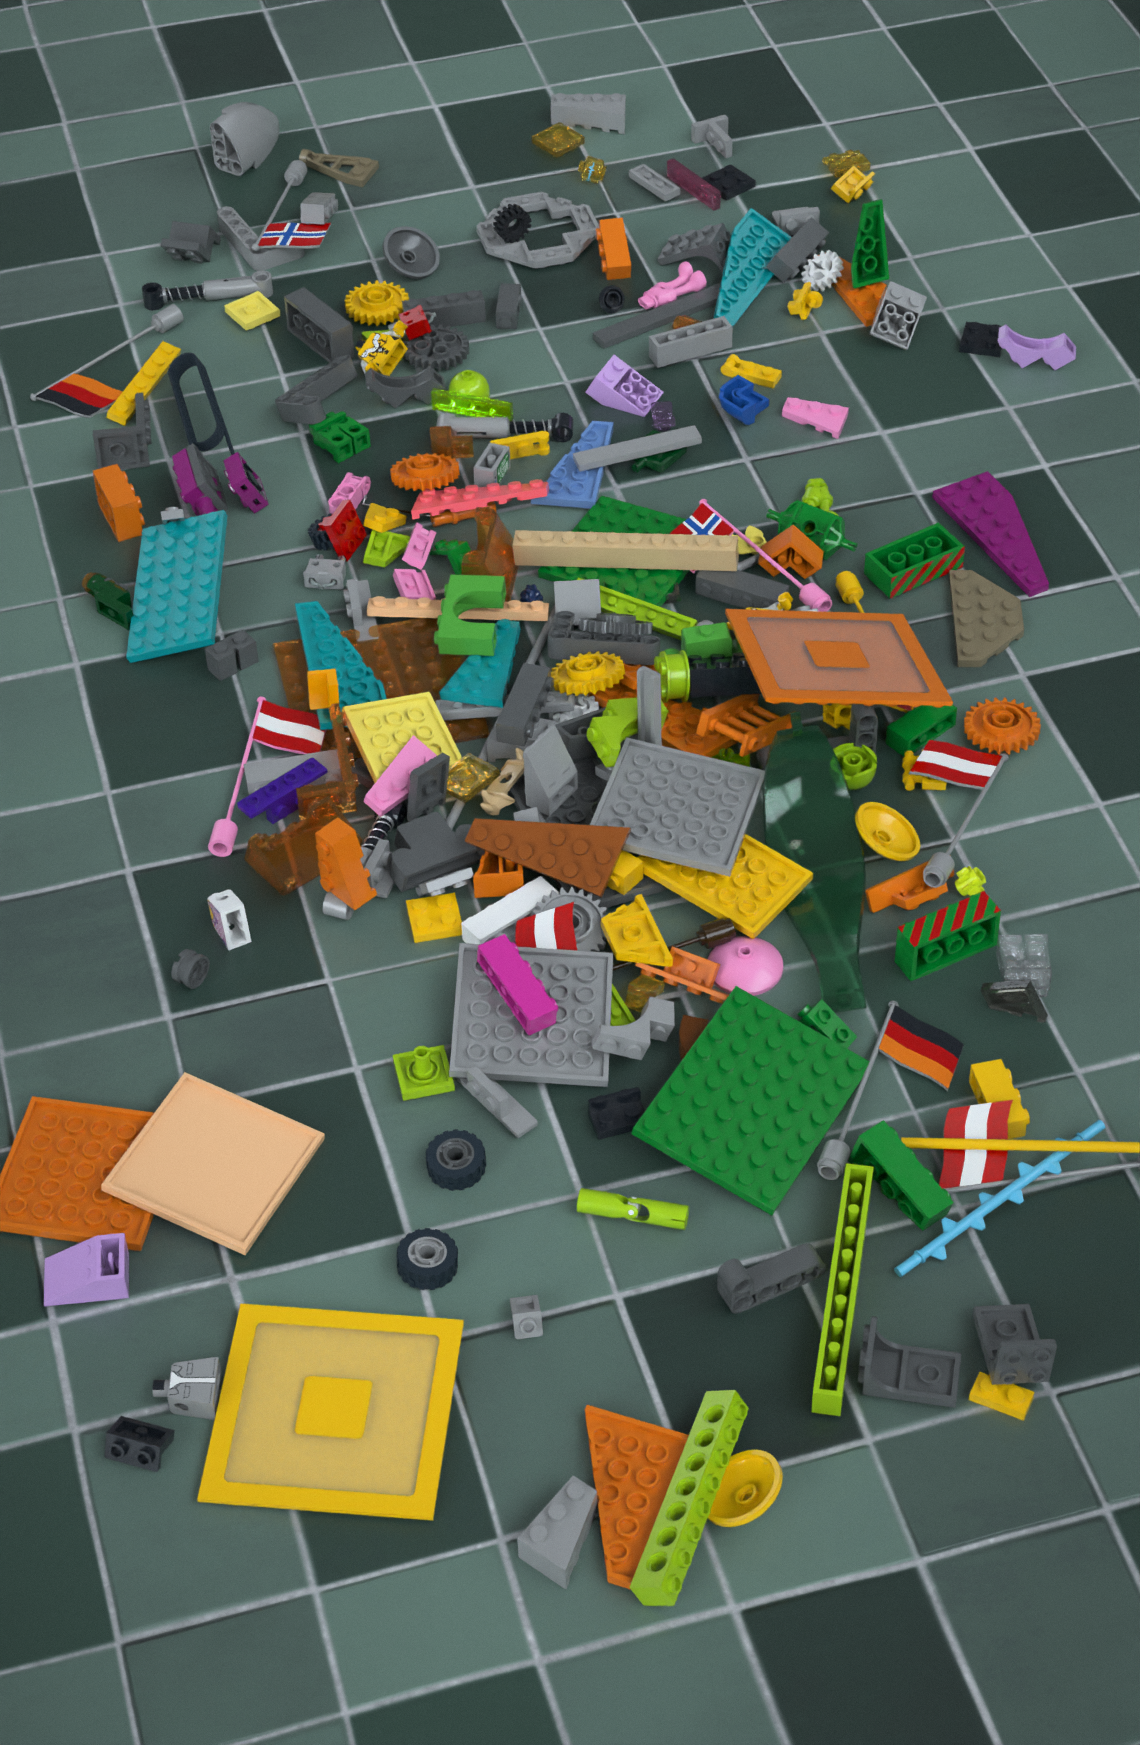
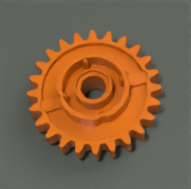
M437 453L417 454V456L410 455L409 459L402 458V461H396V464L392 465L390 469L391 481L394 482L395 486L398 485L399 488L405 487V490L413 489V491L417 489L421 491L425 489L433 490L436 487L440 489L441 485L448 486V482L454 483V479H458V475H460L459 463L455 458L451 459V456L445 457V454L437 455Z
M994 697L993 702L985 699V704L977 702V707H970V711H967L966 717H964V733L967 734L968 740L973 739L972 745L980 744V750L988 748V753L996 750L998 755L1002 751H1006L1010 755L1011 750L1019 753L1020 748L1028 750V745L1034 746V741L1038 740L1041 724L1040 718H1037V712H1031L1032 707L1024 708V702L1016 704V699L1008 702L1005 697L1002 701Z

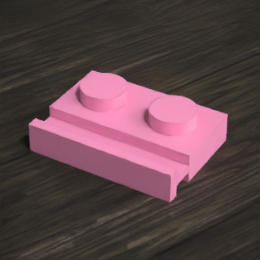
M394 569L393 578L401 597L408 599L426 597L436 600L425 570L416 572L415 569Z

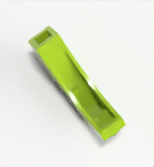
M637 697L608 700L602 717L592 718L586 736L605 767L615 766L621 749L620 744L626 737L628 738L638 733ZM662 700L661 729L663 728L666 716L668 714V710L665 707Z

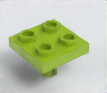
M444 1045L430 1048L418 1046L414 1051L392 1055L403 1101L455 1091L453 1077H449L450 1066Z

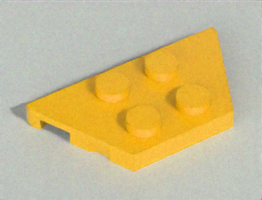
M642 894L635 896L634 902L626 906L623 904L615 912L601 918V928L616 960L666 967L673 965V958Z

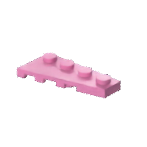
M413 735L365 795L364 803L380 817L408 798L411 771L437 755Z

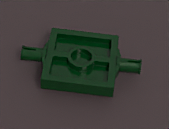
M652 430L646 436L659 434L660 432ZM687 447L632 459L636 461L632 465V469L638 473L643 467L647 466L663 473L687 452Z

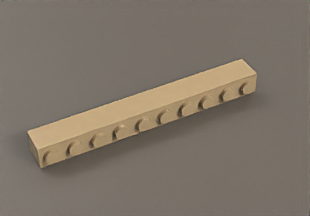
M516 530L512 545L515 565L737 571L739 559L738 536Z

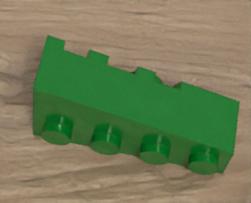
M883 1120L859 1135L848 1162L856 1165L872 1166V1181L875 1179L881 1185L882 1193L888 1199L895 1198L898 1201L899 1209L922 1231L948 1215L954 1203L951 1200L950 1194L934 1180L931 1171L924 1168L916 1159L913 1150L905 1146L893 1127H889Z

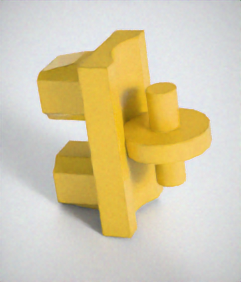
M805 282L802 289L794 290V301H789L787 305L790 315L799 314L801 320L807 319L811 309L820 307L823 302V297L819 292L811 291V282Z

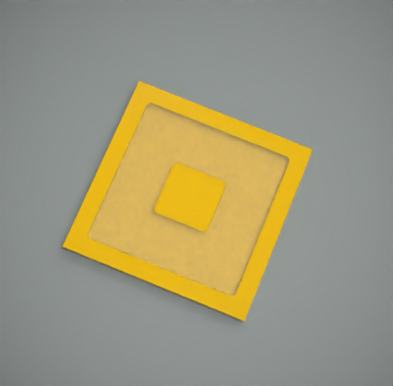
M240 1303L198 1493V1502L433 1521L464 1320Z

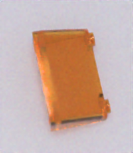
M476 507L475 521L477 522L478 546L477 550H471L464 555L462 575L505 576V602L511 601L519 565H515L512 546L514 539L495 510L489 507Z

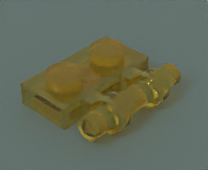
M847 150L842 154L833 153L822 159L824 165L828 164V169L835 178L842 177L853 166L860 172L870 170L871 165L864 154H860L859 150Z

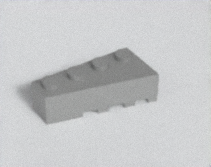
M563 93L551 94V124L568 127L581 125L584 129L589 130L592 127L602 128L603 132H610V129L618 130V134H625L626 95L618 93L612 95H602L600 93L593 95H583L581 93L574 95Z

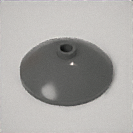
M408 226L392 229L383 241L382 249L386 261L396 272L413 279L426 278L433 274L439 265L440 255L436 244L426 233L419 229Z

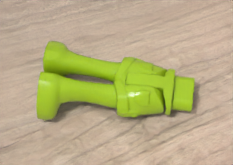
M809 479L805 486L802 502L839 516L836 512L830 511V507L833 504V496L829 493L824 479ZM809 523L805 526L806 533H811L815 530L814 523Z

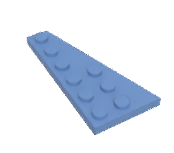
M592 421L581 434V439L578 443L572 445L570 453L568 455L565 454L551 471L550 477L546 481L549 484L548 495L531 499V504L591 509L598 499L605 466L579 472L573 460V453L610 445L613 422Z

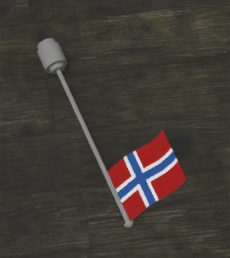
M292 161L287 168L284 177L288 185L257 242L252 245L253 251H258L262 248H320L331 223L271 224L291 185L298 186L305 178L307 167L303 161Z

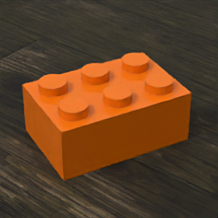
M118 464L93 470L98 505L118 542L141 536L142 526L145 525L143 515L139 511L142 508V503L139 496H135L132 483L128 484L126 472L121 471Z

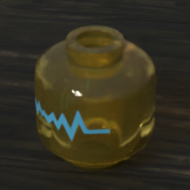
M587 156L585 161L581 160L578 167V172H581V179L595 184L600 180L603 181L607 169L604 161L592 156Z

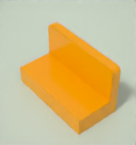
M336 669L308 671L310 709L329 708L330 720H340Z

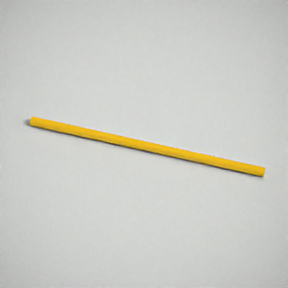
M901 1137V1141L905 1146L911 1149L1140 1153V1142Z

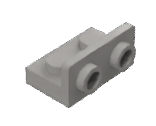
M379 839L364 869H369L371 876L367 880L370 887L376 889V896L387 898L395 882L389 874L393 854L390 851L389 841Z

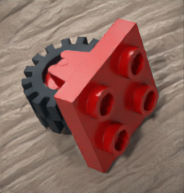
M347 499L342 500L333 514L330 513L327 517L322 516V519L315 520V523H312L310 528H308V534L316 549L328 550L329 547L330 549L334 548L338 557L341 556L342 558L344 556L345 561H349L367 536L351 500Z

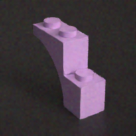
M1007 325L999 328L998 343L1000 347L1006 349L1012 361L1018 363L1021 368L1042 357L1044 362L1055 371L1076 359V346L1065 333L1052 338L1034 339L1014 332Z

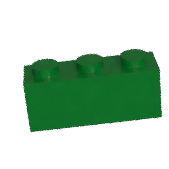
M921 705L908 711L904 716L887 726L886 745L904 756L906 751L917 752L929 740L936 739L956 725L957 707L952 705L937 708L930 705Z

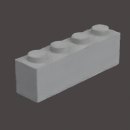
M722 316L649 336V357L658 368L731 348L733 327Z
M334 749L243 764L248 795L310 758L316 759L328 771V773L309 784L310 791L344 786L339 751Z

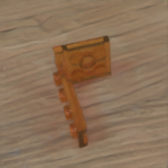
M339 703L332 704L330 712L342 781H329L321 785L309 784L296 788L300 820L357 811L355 790L359 787L357 773H352L351 767H355L353 752L348 753L347 746H351L349 732H344L343 726H347L345 711L340 712Z

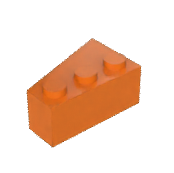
M623 218L599 220V228H596V239L598 240L599 256L602 258V272H605L607 280L631 278V261Z
M337 817L315 833L319 860L318 867L321 876L320 883L325 891L331 892L352 909L357 910L374 898L377 892L368 883L367 878L371 875L369 869L363 868L360 860L364 855L355 829Z
M485 851L484 856L482 855L478 871L473 876L474 897L506 896L523 887V866Z

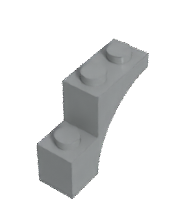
M649 997L641 1011L640 1018L635 1022L622 1026L600 1025L592 1040V1049L642 1060L650 1046V1038L666 1042L674 1028V1002Z

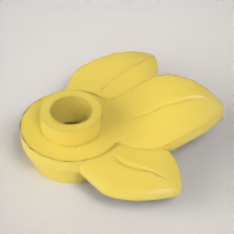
M753 526L747 527L745 536L761 549V546L767 543L763 537V532ZM738 536L739 554H758L756 550Z

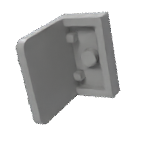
M801 207L772 212V218L776 226L790 236L796 234L811 217L819 223L820 211L818 207Z

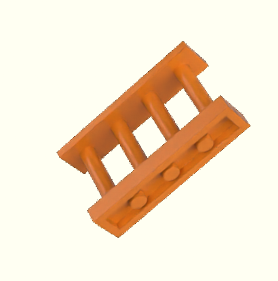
M742 694L701 712L696 734L706 737L714 732H719L741 743L739 755L744 757L793 734L797 728L798 712L794 711L781 717L759 706L757 702L760 694ZM741 720H744V721H746V722H748V723H750V724H752V725H754V726H756V727H758V728H755V727H753V726H751V725H749V724H747V723H745V722H743V721H741ZM729 726H732V727H734V728H736V729H738V730L744 732L745 734H743V733H741V732H739V731H737V730H735V729H733V728H731V727H729Z

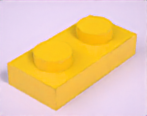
M979 1372L969 1394V1400L1024 1421L1034 1399L1035 1392L1015 1384L992 1385L990 1375Z

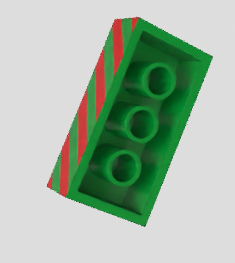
M936 523L865 553L864 575L891 599L949 574V570L962 568L965 546L940 523Z
M983 891L957 903L949 904L945 908L933 913H928L921 918L906 922L897 927L894 962L910 981H914L994 947L998 941L1001 910Z

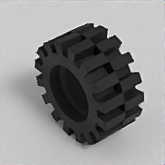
M508 204V208L502 207L503 211L499 210L497 212L499 216L494 217L496 222H493L494 230L506 242L514 243V240L519 242L520 237L522 239L525 237L524 233H529L527 228H531L530 222L532 221L530 215L521 206ZM514 219H517L515 224L512 227L508 228L509 224Z

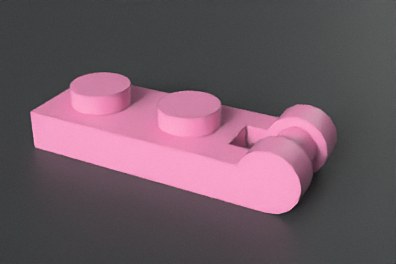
M416 523L402 560L410 566L422 570L436 532L431 529L428 531L422 528L423 525Z

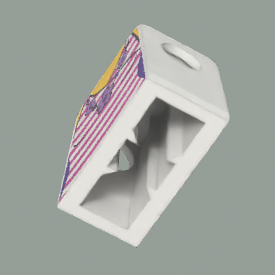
M225 890L209 896L207 900L212 923L228 951L252 942L244 904L233 891ZM230 923L235 925L232 930L228 927L231 925Z

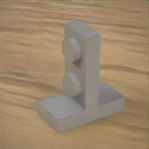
M725 114L691 125V140L694 144L708 140L725 158L732 157L733 140L728 136V117Z

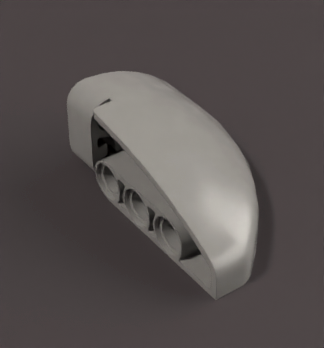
M240 102L221 110L223 115L210 124L215 165L220 170L237 176L243 175L252 166L256 169L266 159L275 146L280 132L277 116L269 109L250 102Z

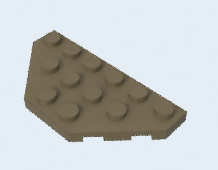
M949 570L958 667H982L987 663L988 658L993 655L997 656L1007 649L1009 643L1013 640L1018 641L1023 637L1024 624L1021 600L972 570Z

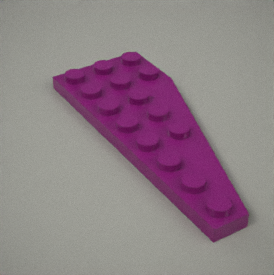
M988 471L933 491L932 498L1028 597L1048 591L1049 582L1013 496Z

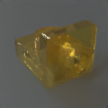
M644 974L640 975L629 983L625 1001L626 1006L641 1012L649 997L655 998L664 991L665 982Z

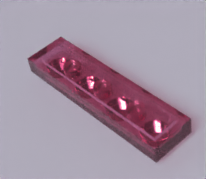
M674 158L667 161V178L712 210L720 209L721 192Z

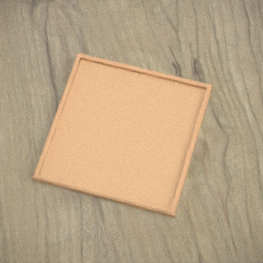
M184 1072L101 1184V1190L246 1255L324 1141L325 1134Z

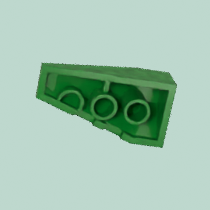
M882 199L863 203L851 264L853 288L889 279Z

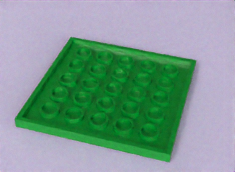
M601 496L571 532L670 534L671 531L686 519ZM541 566L538 570V576L552 582L572 581L578 578L584 580L599 579V585L661 607L690 570Z

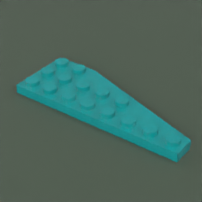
M750 208L731 233L713 317L714 319L724 316L732 327H734L774 276L766 267L792 238L752 208Z
M318 601L295 603V611L308 671L336 669L340 720H330L329 708L316 709L320 730L348 727L341 713L344 706L387 699L383 683L380 679L377 680L372 669L363 663L361 655L349 640L341 635L338 626L333 625L330 621V616Z

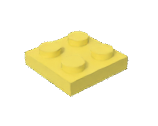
M259 291L224 305L225 312L246 331L280 317V309Z

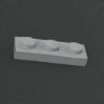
M645 164L629 170V177L664 201L671 200L680 195V188Z

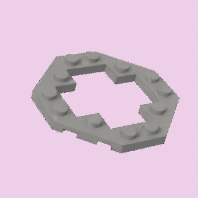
M537 192L504 198L500 202V206L497 209L494 208L487 215V219L477 225V234L487 254L531 268H545L547 266L573 262L596 238V228H599V224L588 205L581 204L577 206L572 204L571 200L561 197L553 199L549 197L548 193ZM508 204H517L526 212H537L547 209L552 219L571 216L578 231L562 233L564 245L529 251L524 240L505 244L504 240L494 230L493 222H496L494 217L499 216L497 212L499 210L503 211L502 207L508 208ZM514 220L509 224L508 227L514 225Z

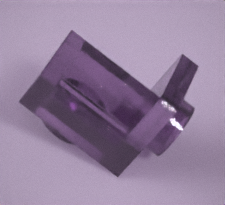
M671 401L651 403L652 425L654 428H658L659 431L670 430V427L676 426Z

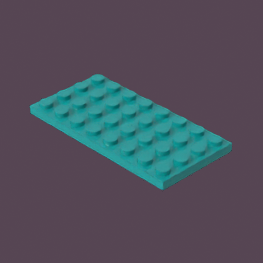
M225 510L190 517L184 521L178 520L165 525L150 526L142 530L132 608L133 616L131 617L126 655L129 663L215 644L228 517Z

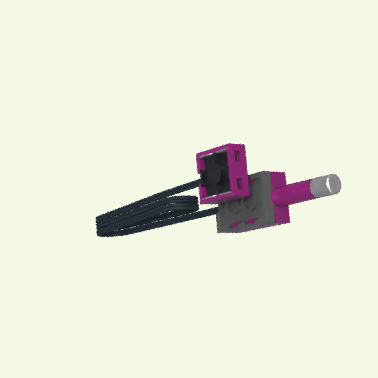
M188 352L178 356L170 364L168 376L189 443L186 449L184 448L172 456L174 463L172 468L178 477L176 482L182 490L180 496L186 504L190 503L192 505V509L197 516L228 510L217 470L200 452L216 447L225 435L231 453L230 457L223 460L226 468L224 473L230 481L228 486L234 495L238 494L240 496L239 498L245 508L249 507L255 514L269 505L261 479L248 466L243 457L238 452H234L205 366L194 353ZM193 366L198 368L217 425L212 436L202 442H197L180 387L181 376Z

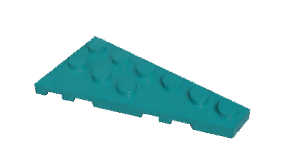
M509 619L498 620L495 624L497 643L494 656L469 655L439 692L441 700L503 708L504 696L507 694L506 687L510 681L513 667V657H515L516 653L515 646L518 644L520 635V623L518 621H510Z

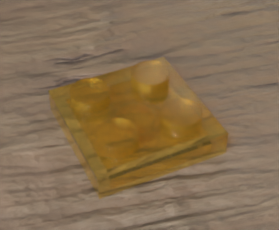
M558 122L533 135L532 143L553 156L560 157L584 144L585 137Z
M467 753L449 768L447 794L466 803L501 775L499 769L471 753Z

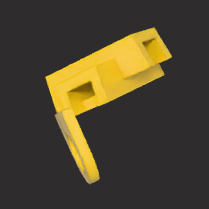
M832 703L830 706L828 704L823 705V721L836 729L844 726L850 730L851 707L853 704L848 706L839 703Z

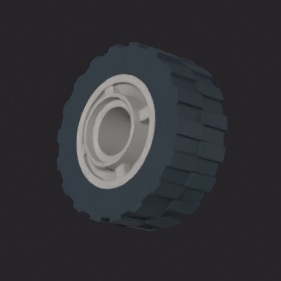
M417 1229L415 1232L408 1233L404 1239H401L400 1245L397 1247L398 1274L405 1283H408L413 1288H419V1290H435V1288L444 1287L446 1283L452 1281L453 1276L457 1273L458 1248L455 1246L454 1239H451L447 1233H443L438 1229Z

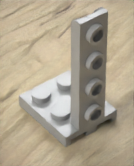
M642 666L637 670L638 740L662 746L661 674ZM603 763L595 766V775L608 781L614 767H605Z

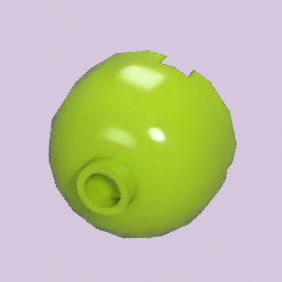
M465 370L456 374L451 379L448 397L454 407L463 410H473L474 406L481 404L482 407L489 401L490 389L486 378L481 373Z
M846 743L832 750L831 757L829 758V774L833 781L841 788L847 790L864 788L875 776L877 756L869 747L862 745L861 748L854 747V743Z

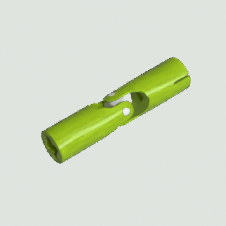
M581 1188L577 1200V1212L609 1218L624 1217L630 1221L686 1230L689 1218V1205L637 1197L627 1198L616 1193ZM641 1204L648 1208L650 1215L638 1216Z

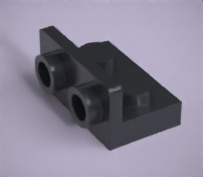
M639 1087L623 1089L607 1095H599L588 1100V1115L598 1140L631 1132L645 1112L641 1102Z
M120 1416L106 1432L105 1457L158 1472L161 1468L162 1454L174 1441L175 1430Z

